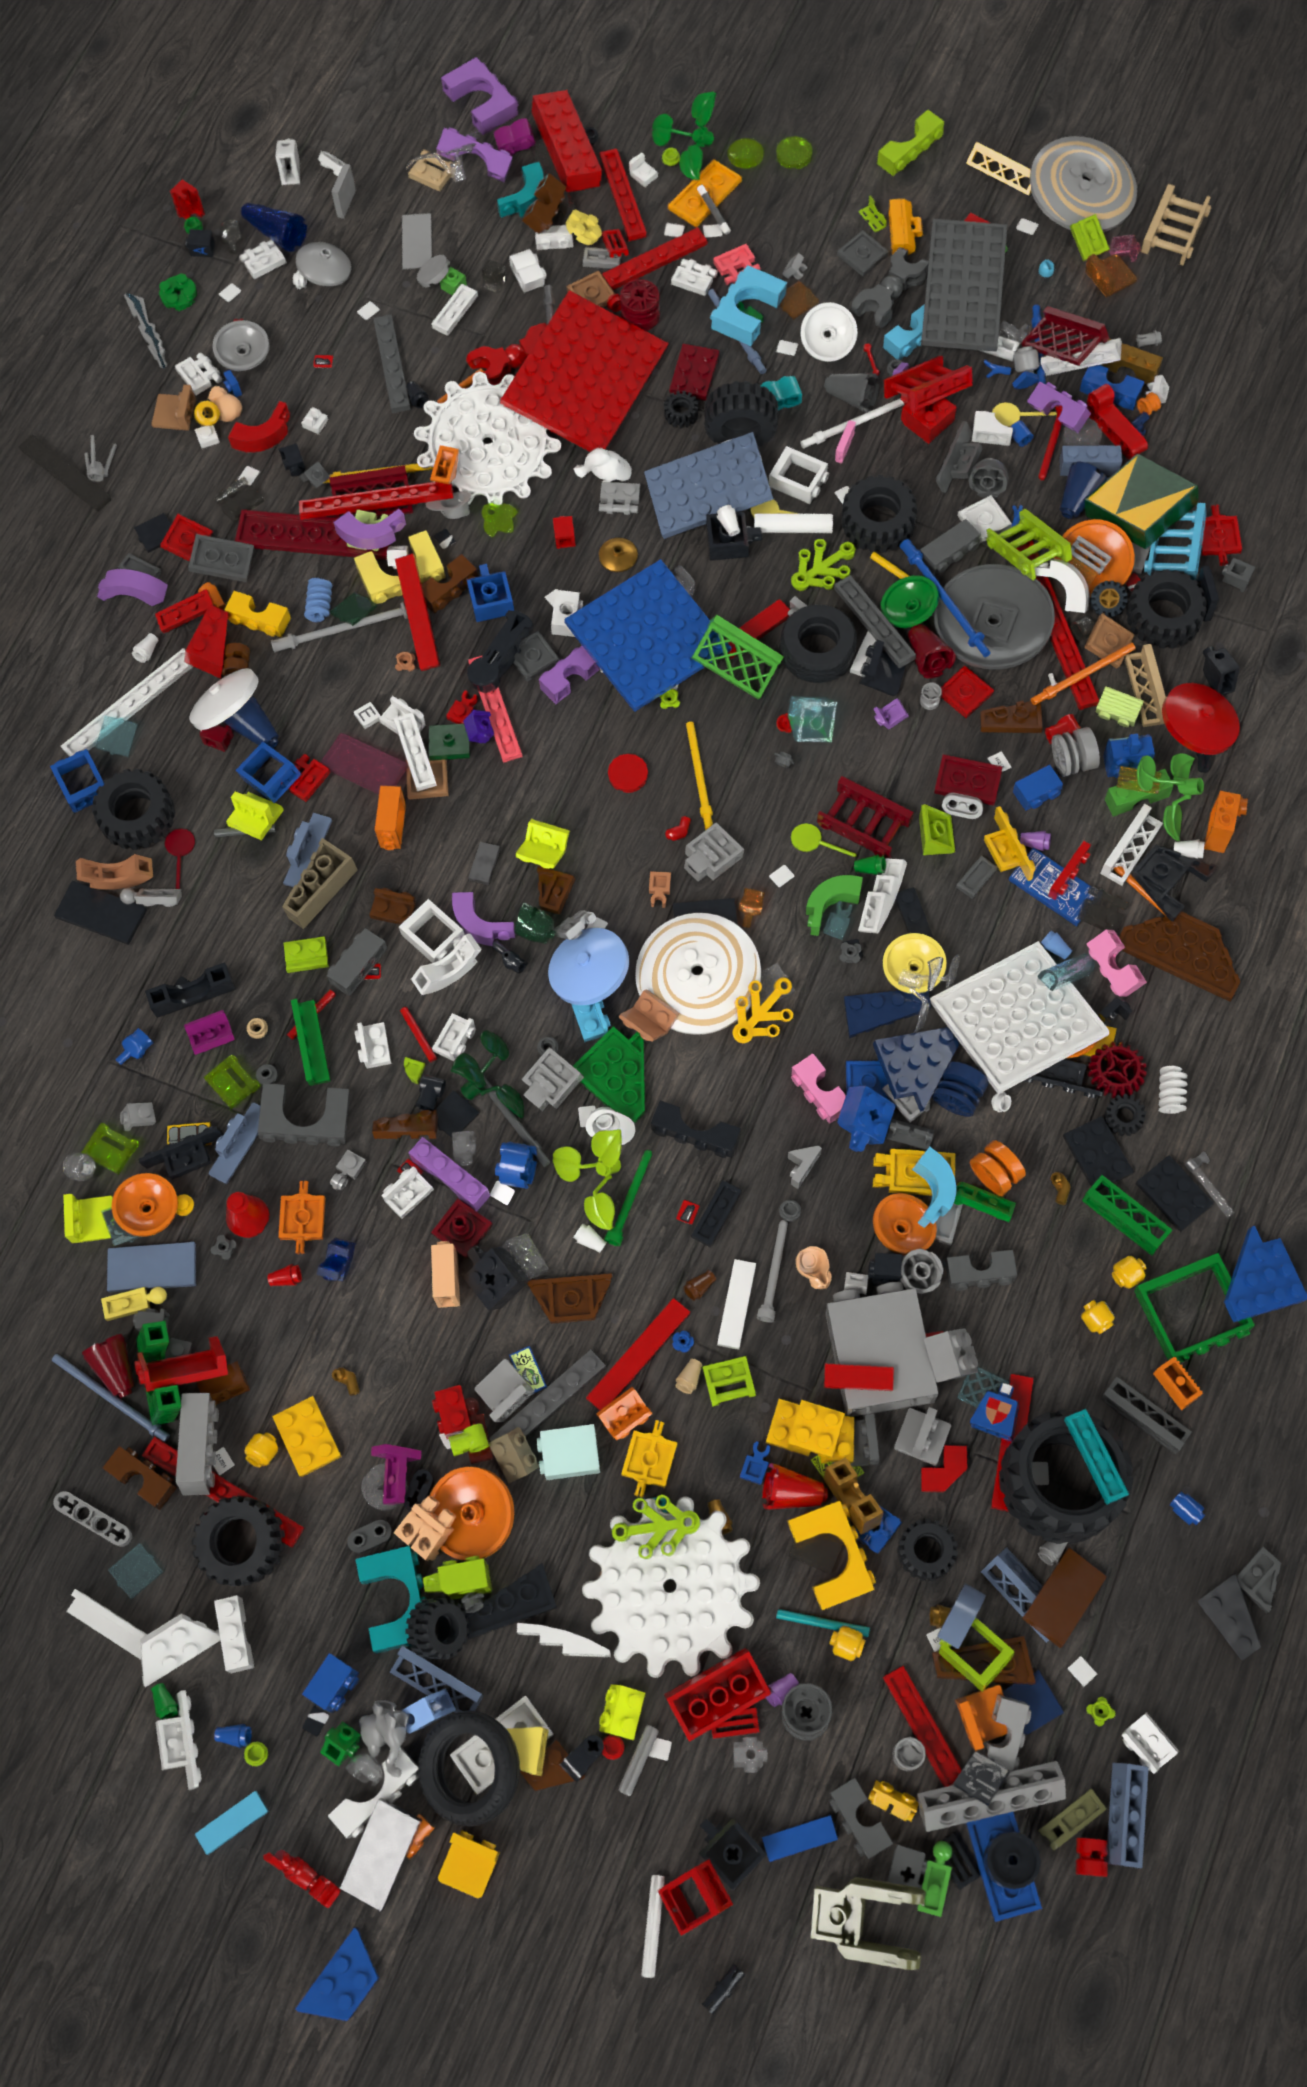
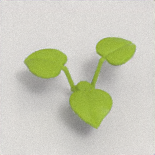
M620 1129L599 1131L593 1136L591 1141L592 1151L594 1155L599 1157L596 1163L580 1164L581 1155L573 1147H561L553 1153L555 1169L558 1175L565 1181L572 1182L577 1180L580 1176V1169L596 1167L599 1175L605 1176L593 1191V1196L585 1199L584 1209L588 1219L594 1225L606 1230L613 1229L615 1207L613 1200L608 1194L598 1193V1191L608 1180L612 1179L611 1174L618 1172L621 1168L619 1158L622 1134Z

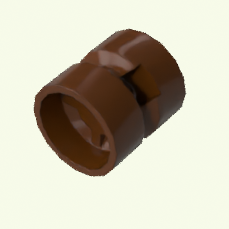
M241 643L227 644L224 648L222 674L227 676L241 669H249L250 648Z

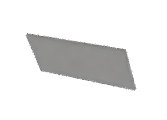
M431 214L402 215V268L420 269L432 258Z

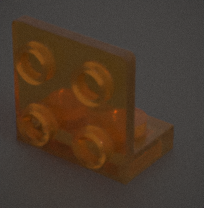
M1095 253L1088 257L1085 272L1105 297L1120 291L1137 280V277L1117 254L1104 260L1099 259Z

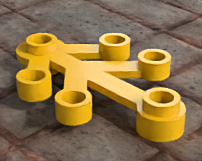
M780 978L776 980L774 991L761 1006L759 992L762 989L761 983L756 980L749 983L748 990L751 995L752 1016L748 1021L746 1020L745 1008L748 1006V999L744 996L736 998L734 1004L737 1008L738 1024L734 1026L732 1034L737 1042L747 1043L753 1036L776 1037L780 1029L775 1024L769 1025L767 1028L753 1027L759 1021L781 1020L788 1022L793 1018V1012L790 1009H784L781 1012H767L781 995L791 991L792 983L789 979ZM782 982L787 984V989L781 988ZM752 984H757V991L752 989ZM739 999L744 1000L745 1005L743 1007L739 1006ZM784 1012L789 1013L788 1019L783 1017ZM771 1027L775 1028V1035H772L769 1030ZM741 1029H745L747 1031L746 1036H742L740 1034Z

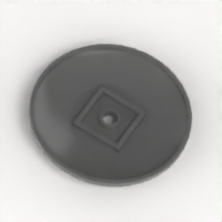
M1001 564L980 565L967 569L953 577L943 588L975 632H982L985 635L983 643L991 652L989 656L984 657L976 646L970 647L968 645L970 637L940 597L934 611V624L937 635L953 649L957 659L974 667L995 670L1015 667L1035 657L1047 644L1052 634L1055 619L1054 606L1045 587L1037 579L1032 581L1028 576L1023 575L1018 568ZM994 618L999 622L997 624H990L988 620Z

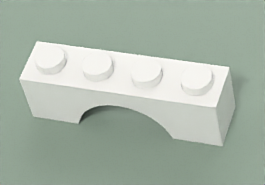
M400 1747L395 1760V1767L400 1768L402 1771L400 1777L391 1776L387 1772L386 1763L384 1762L382 1764L385 1775L384 1784L376 1797L363 1803L345 1799L328 1815L346 1838H351L352 1836L357 1838L366 1829L364 1825L370 1820L378 1799L383 1798L393 1803L401 1796L400 1790L406 1784L411 1786L419 1778L418 1765L403 1748Z

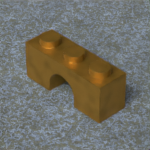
M1122 343L1121 360L1100 365L1109 368L1108 371L1116 374L1119 367H1128L1135 372V378L1145 381L1144 384L1148 385L1154 382L1155 376L1158 375L1163 357Z
M845 1457L826 1467L824 1481L841 1504H846L850 1514L849 1518L862 1535L881 1524L884 1512L871 1494L865 1497L861 1492L857 1482L858 1475Z

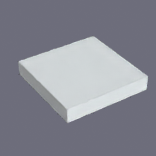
M992 495L958 512V517L961 521L967 519L981 534L979 544L987 539L986 529L990 528L999 534L1011 528L1012 525Z

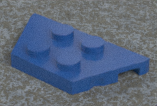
M357 1928L351 1931L296 2007L298 2012L348 2021L375 1985L379 1976L370 1960V1955L363 1944Z

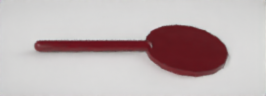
M181 828L170 832L165 839L166 850L171 855L177 856L176 889H180L181 856L189 854L195 846L193 834L187 829Z

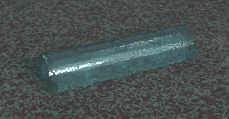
M1081 954L1041 971L1037 977L1051 991H1054L1090 975L1094 970L1095 963L1090 955Z

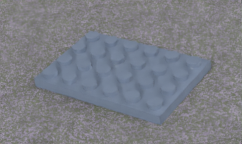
M753 432L644 471L664 539L706 524V514H716L718 509L723 506L731 505L735 512L774 500Z

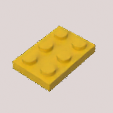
M313 1396L272 1416L300 1477L342 1457Z

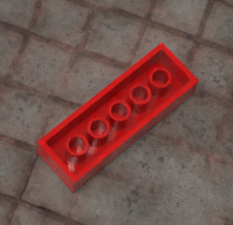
M563 90L534 95L531 113L560 181L566 186L565 192L600 187L602 169L568 91Z

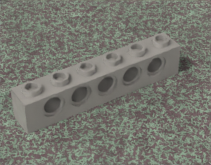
M1057 1761L1010 1772L988 1806L975 1798H969L968 1794L953 1785L918 1793L920 1815L926 1832L1066 1799L1065 1778Z

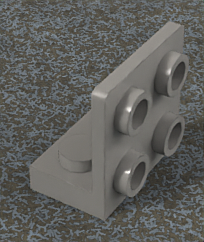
M507 1359L502 1360L474 1388L477 1394L493 1411L489 1416L494 1422H504L535 1392Z

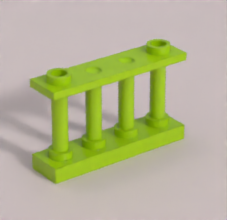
M1027 509L1019 512V524L1000 534L995 533L990 528L986 529V542L989 548L998 552L1032 581L1036 579L1035 568L1050 559L1059 557L1064 562L1072 560L1070 542ZM1022 530L1027 532V534L1010 543L1005 541V539ZM1032 539L1039 541L1021 552L1016 549ZM1043 548L1050 550L1032 561L1027 558Z

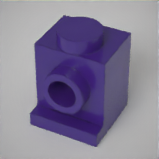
M473 710L463 720L469 741L486 743L494 735L489 719L491 716L490 712Z

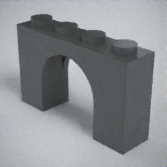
M263 1083L258 1124L259 1139L265 1142L284 1140V1142L290 1144L297 1143V1141L306 1142L309 1145L327 1143L329 1146H340V1144H346L350 1102L349 1089L327 1088L326 1108L322 1118L311 1126L300 1127L290 1123L284 1116L285 1085Z

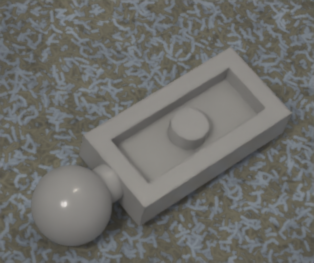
M125 888L120 893V899L123 903L131 904L136 901V904H143L144 906L163 904L166 907L177 905L182 897L181 889H140L139 892H135L131 888Z

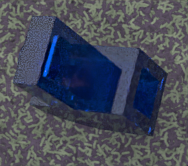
M335 1237L328 1243L325 1261L318 1266L317 1275L323 1276L328 1281L338 1280L343 1282L348 1274L356 1243Z

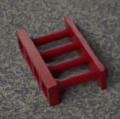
M841 776L837 783L839 796L827 814L819 811L817 823L823 829L831 830L867 848L875 855L884 856L889 859L892 847L888 845L900 826H910L914 812ZM846 798H851L857 801V805L847 821L843 823L835 819ZM864 807H869L875 811V814L864 832L862 833L852 828ZM882 816H886L892 819L893 823L880 842L870 836Z

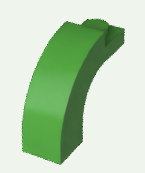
M853 875L836 876L824 881L815 888L806 906V915H809L807 927H811L810 935L819 936L823 913L830 905L837 902L859 903L863 877Z

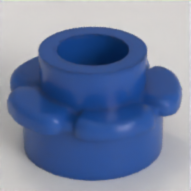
M688 1331L677 1332L672 1338V1345L677 1351L688 1352L691 1346L694 1345V1338L690 1336Z

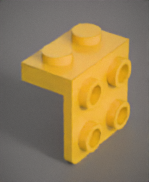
M461 1830L460 1834H452L450 1839L452 1844L439 1873L438 1880L475 1898H481L500 1852L494 1850L496 1845L485 1840L481 1844L473 1841L474 1835Z

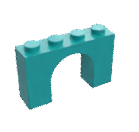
M407 1546L356 1559L359 1580L363 1585L385 1579H397L405 1583L410 1594L409 1607L400 1619L369 1628L373 1652L377 1654L401 1648L402 1646L412 1645L407 1642L409 1636L405 1632V1629H408L406 1621L407 1618L411 1617L409 1613L411 1609H415L414 1605L422 1603V1600L426 1599V1596L422 1597L420 1589L424 1587L421 1574H417L416 1565H419L417 1552H413V1549Z

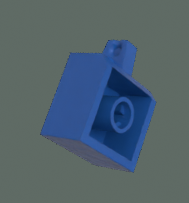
M487 564L479 565L481 576L466 579L476 622L503 617L508 610L514 611L505 571L489 574Z
M1130 734L1129 737L1108 739L1103 754L1107 777L1121 778L1125 775L1133 774L1137 776L1140 759L1147 755L1153 759L1155 755L1151 736L1149 734L1143 736Z
M867 1086L848 1088L837 1121L840 1127L851 1133L849 1148L855 1152L864 1151L866 1144L884 1143L896 1104Z

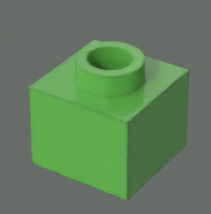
M452 267L449 268L446 276L440 281L441 289L452 296L461 284L467 285L465 275Z

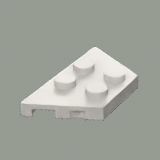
M180 1614L141 1638V1665L144 1686H149L221 1640L219 1630L209 1629L206 1627V1624L193 1621L190 1617Z

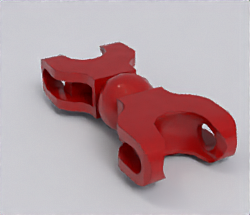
M540 323L530 327L525 338L519 340V345L511 344L506 347L505 351L503 347L493 349L482 346L468 353L466 361L472 369L486 368L487 370L483 373L486 374L487 381L491 385H498L503 377L511 372V367L520 368L546 328L547 323Z

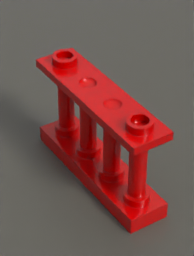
M938 356L884 379V398L888 399L897 394H903L910 397V408L917 410L972 386V367L966 365L953 371L943 367V356Z

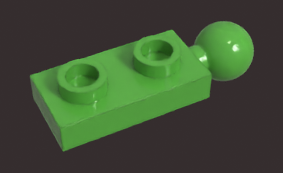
M939 1841L933 1847L936 1861L928 1859L922 1889L926 1891L925 1905L918 1904L917 1909L918 1911L939 1917L942 1916L952 1866L945 1864L952 1856V1847L946 1841Z

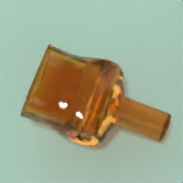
M744 888V894L739 904V910L745 913L742 927L750 928L753 916L761 915L764 892Z

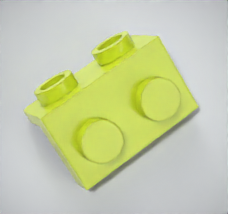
M611 1684L610 1689L606 1693V1705L600 1717L599 1731L634 1740L645 1692L622 1685Z

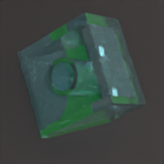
M791 696L788 718L795 741L832 742L837 702L826 697Z

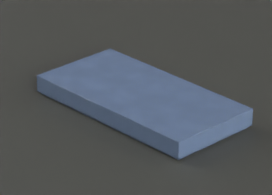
M195 1242L108 1248L107 1291L109 1293L131 1291L142 1287L150 1290L154 1287H162L164 1289L196 1286Z

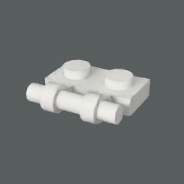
M272 240L266 243L263 241L259 243L258 247L252 250L249 248L245 250L244 254L239 256L241 262L245 263V267L254 279L286 263L285 257Z
M683 259L681 266H678L671 279V284L706 296L713 282V277L717 276L718 270L713 269L712 266L707 264L705 266L698 264L692 259Z
M203 353L197 354L198 360L195 362L189 357L175 366L176 371L186 384L192 386L195 395L211 387L209 380H215L216 383L222 381L219 370L211 365V360L204 356Z

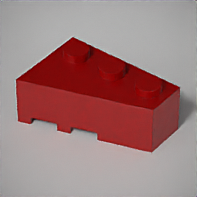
M209 605L185 650L184 658L185 663L220 679L223 667L228 612Z

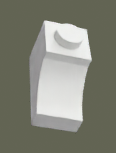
M976 411L972 442L1010 446L1013 428L998 422L995 418V413Z

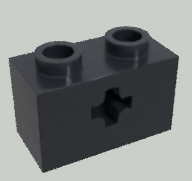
M875 1253L874 1260L870 1259L868 1266V1278L872 1279V1286L900 1282L902 1255Z

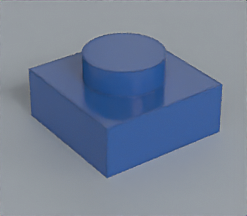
M231 370L224 372L226 381L223 383L227 391L232 392L235 397L242 395L239 384Z

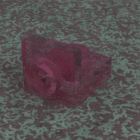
M1135 235L1113 237L1109 249L1110 256L1129 255L1131 262H1134L1140 253V243L1137 242Z

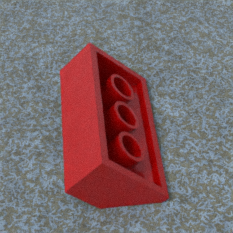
M744 1648L667 1692L664 1696L690 1742L771 1695V1692L750 1652Z

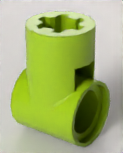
M483 1424L472 1425L465 1428L463 1433L448 1437L454 1457L467 1451L474 1453L489 1447Z

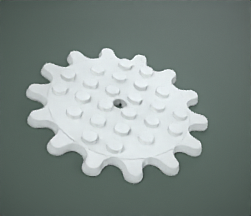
M477 372L473 376L472 386L467 389L461 388L454 381L448 382L445 385V391L448 394L446 402L440 404L435 401H428L424 405L425 412L432 417V423L426 427H418L414 431V436L417 440L426 442L429 445L428 451L419 455L417 459L418 465L422 468L434 467L440 445L459 449L456 478L452 481V486L459 488L460 492L467 491L471 494L468 505L471 504L474 497L484 495L487 497L488 503L492 508H499L502 505L503 494L510 491L515 492L518 497L526 499L531 493L530 487L527 484L529 478L536 476L547 479L551 476V468L543 461L544 455L556 453L561 449V442L558 439L548 437L546 428L500 404L503 394L514 379L513 375H505L500 384L491 385L487 381L485 373ZM486 437L493 439V443L485 445L482 441Z
M687 1496L681 1497L676 1507L682 1512L693 1511L694 1503ZM645 1499L648 1506L667 1521L676 1519L670 1513H663L656 1506L655 1499ZM714 1511L707 1519L700 1520V1527L697 1532L686 1534L672 1556L664 1555L661 1552V1546L664 1542L671 1540L677 1529L669 1530L654 1549L653 1556L648 1560L641 1558L638 1550L642 1545L648 1543L654 1533L633 1535L626 1542L615 1540L614 1544L609 1547L601 1545L591 1547L589 1557L600 1565L601 1575L594 1581L584 1583L582 1593L587 1598L598 1599L601 1602L602 1612L592 1620L591 1629L596 1634H603L607 1631L617 1634L619 1643L614 1651L617 1661L624 1663L634 1654L641 1653L647 1658V1672L651 1677H660L664 1673L666 1664L671 1660L680 1662L687 1675L695 1676L700 1672L699 1659L704 1651H713L718 1657L723 1659L728 1658L732 1654V1646L727 1639V1631L733 1626L749 1628L753 1624V1615L742 1607L741 1597L744 1593L756 1591L760 1586V1580L755 1574H746L740 1570L739 1561L749 1553L750 1544L744 1538L735 1541L724 1539L722 1529L727 1522V1518L723 1512ZM643 1513L641 1520L637 1523H630L623 1516L618 1515L611 1519L610 1527L613 1529L617 1523L633 1526L654 1522ZM691 1518L685 1520L686 1527L692 1524ZM619 1528L617 1530V1535L622 1536L624 1534V1529ZM667 1545L665 1547V1552L670 1553L672 1551V1546ZM644 1548L642 1551V1555L648 1556L650 1552L649 1549ZM669 1579H673L677 1584L676 1590L672 1593H668L664 1589V1584Z

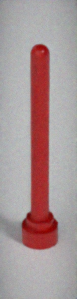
M1062 406L1055 407L1057 416L1038 477L1040 480H1044L1047 476L1062 424L1058 418L1062 413Z

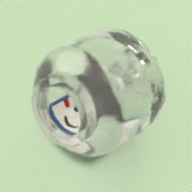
M74 1152L69 1154L63 1162V1172L72 1180L86 1181L95 1172V1161L88 1154Z

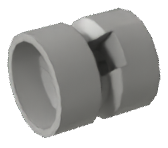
M912 1737L900 1740L892 1752L895 1765L904 1771H913L920 1767L926 1756L922 1743Z

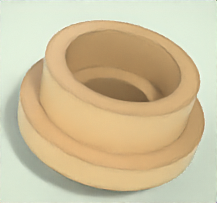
M254 1018L248 1023L247 1032L252 1038L259 1039L267 1034L268 1025L265 1020ZM256 1027H261L260 1031H254Z

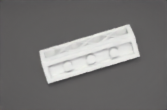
M1120 338L1107 341L1105 344L1100 342L1079 366L1048 355L1041 358V365L1046 376L1119 361L1121 360L1122 342ZM1082 352L1073 354L1072 357L1078 358Z
M1143 805L1104 863L1100 873L1121 886L1163 825L1161 821L1149 815L1151 811L1150 806ZM1146 821L1154 825L1155 829L1145 832L1144 822ZM1142 837L1144 845L1135 847L1133 839ZM1133 852L1134 860L1125 862L1123 854ZM1115 867H1123L1125 874L1122 878L1112 873Z
M75 1589L71 1594L75 1597V1600L67 1612L141 1659L140 1639L148 1634L83 1592Z

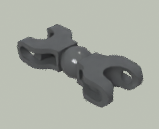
M900 247L891 256L889 276L885 277L881 284H878L875 288L862 290L852 302L851 313L860 317L868 311L876 312L875 325L880 328L885 327L892 319L894 299L898 298L902 291H905L908 287L918 286L926 280L929 260L923 258L918 263H907L908 250Z

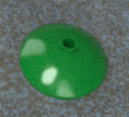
M923 576L902 578L892 584L885 592L881 601V612L890 624L895 627L908 628L916 626L927 620L935 611L939 601L937 587L930 579Z

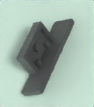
M962 421L947 457L944 459L943 466L937 475L936 482L942 493L947 492L953 478L969 479L971 470L976 465L983 450L981 443H969L972 431L967 421Z

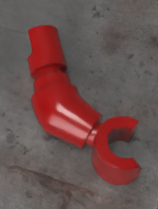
M284 1850L277 1851L275 1855L270 1852L263 1855V1859L281 1870L291 1882L306 1891L311 1889L308 1893L326 1908H329L341 1891L340 1888L324 1876L318 1878V1873L301 1858L290 1856Z

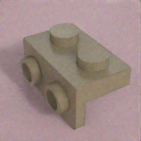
M520 1427L488 1442L508 1484L539 1468L537 1459Z

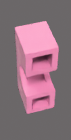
M1106 929L1087 943L1090 956L1097 960L1100 965V972L1104 977L1108 978L1111 983L1110 988L1116 995L1127 997L1147 983L1136 965L1128 964L1122 969L1117 966L1116 956L1125 946L1115 930Z
M811 1054L792 1067L791 1079L797 1087H802L808 1102H813L817 1107L816 1110L823 1120L826 1119L830 1124L839 1118L846 1095L839 1086L832 1091H822L818 1088L817 1082L825 1077L826 1069L815 1055Z

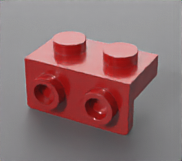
M461 1385L434 1392L436 1399H433L432 1403L435 1413H440L441 1420L437 1421L440 1434H445L446 1439H448L450 1435L461 1433L465 1428L471 1426Z

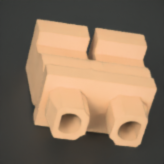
M427 1496L421 1504H415L394 1531L395 1535L407 1545H411V1548L425 1560L436 1559L439 1554L438 1550L445 1543L448 1535L454 1530L451 1525L456 1517L447 1509H443L440 1515L437 1516L434 1511L440 1503L432 1496Z

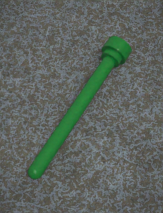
M651 1150L644 1151L614 1228L606 1233L604 1240L611 1245L620 1246L624 1238L622 1236V1229L652 1157Z

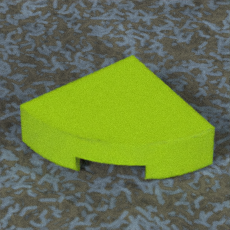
M405 1057L404 1069L408 1078L412 1082L419 1084L426 1066L425 1063Z

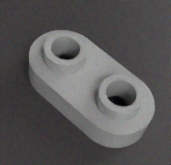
M949 793L943 799L942 808L950 815L976 819L983 812V803L976 797ZM955 800L957 804L951 805L949 801ZM975 804L977 808L971 809L969 806Z

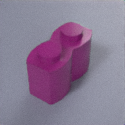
M527 118L519 119L510 126L501 127L494 132L498 150H505L510 153V156L519 150L528 149L535 144L532 128Z

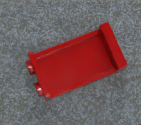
M218 1336L209 1338L210 1350L148 1363L145 1362L142 1352L137 1353L138 1361H134L140 1384H144L146 1391L149 1392L156 1388L182 1385L228 1375L226 1355Z

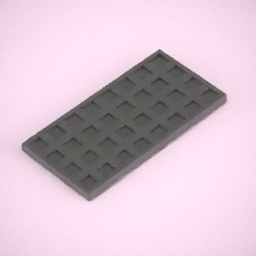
M933 219L921 338L922 346L997 352L1007 224Z

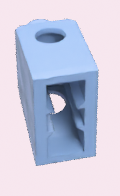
M443 1689L420 1699L401 1711L409 1715L406 1731L410 1734L443 1718L456 1709L447 1689Z

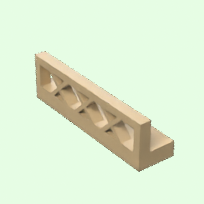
M1143 645L1141 652L1127 654L1124 659L1135 697L1141 699V695L1145 692L1152 698L1149 704L1144 701L1139 713L1143 727L1165 724L1162 717V705L1166 696L1152 645ZM1141 659V668L1138 669L1133 666L1131 660ZM1139 675L1147 679L1145 686L1137 683L1136 678ZM1148 710L1154 712L1157 719L1147 720L1146 712Z

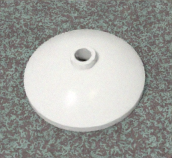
M819 304L807 313L802 322L801 340L803 346L812 357L820 361L832 362L845 357L856 342L857 325L855 319L845 307L839 304ZM829 331L831 337H825L824 332Z

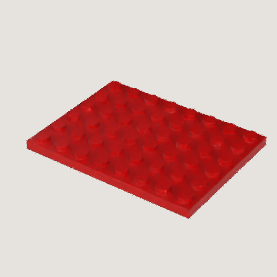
M569 290L503 394L500 404L589 452L596 448L606 450L667 349L668 343Z

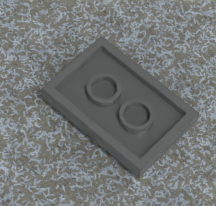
M196 534L188 567L189 572L247 582L254 545Z

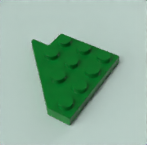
M613 1026L573 1067L584 1076L580 1081L582 1085L604 1105L615 1112L629 1117L635 1124L645 1114L644 1039L640 1036L639 1032H636L628 1040Z

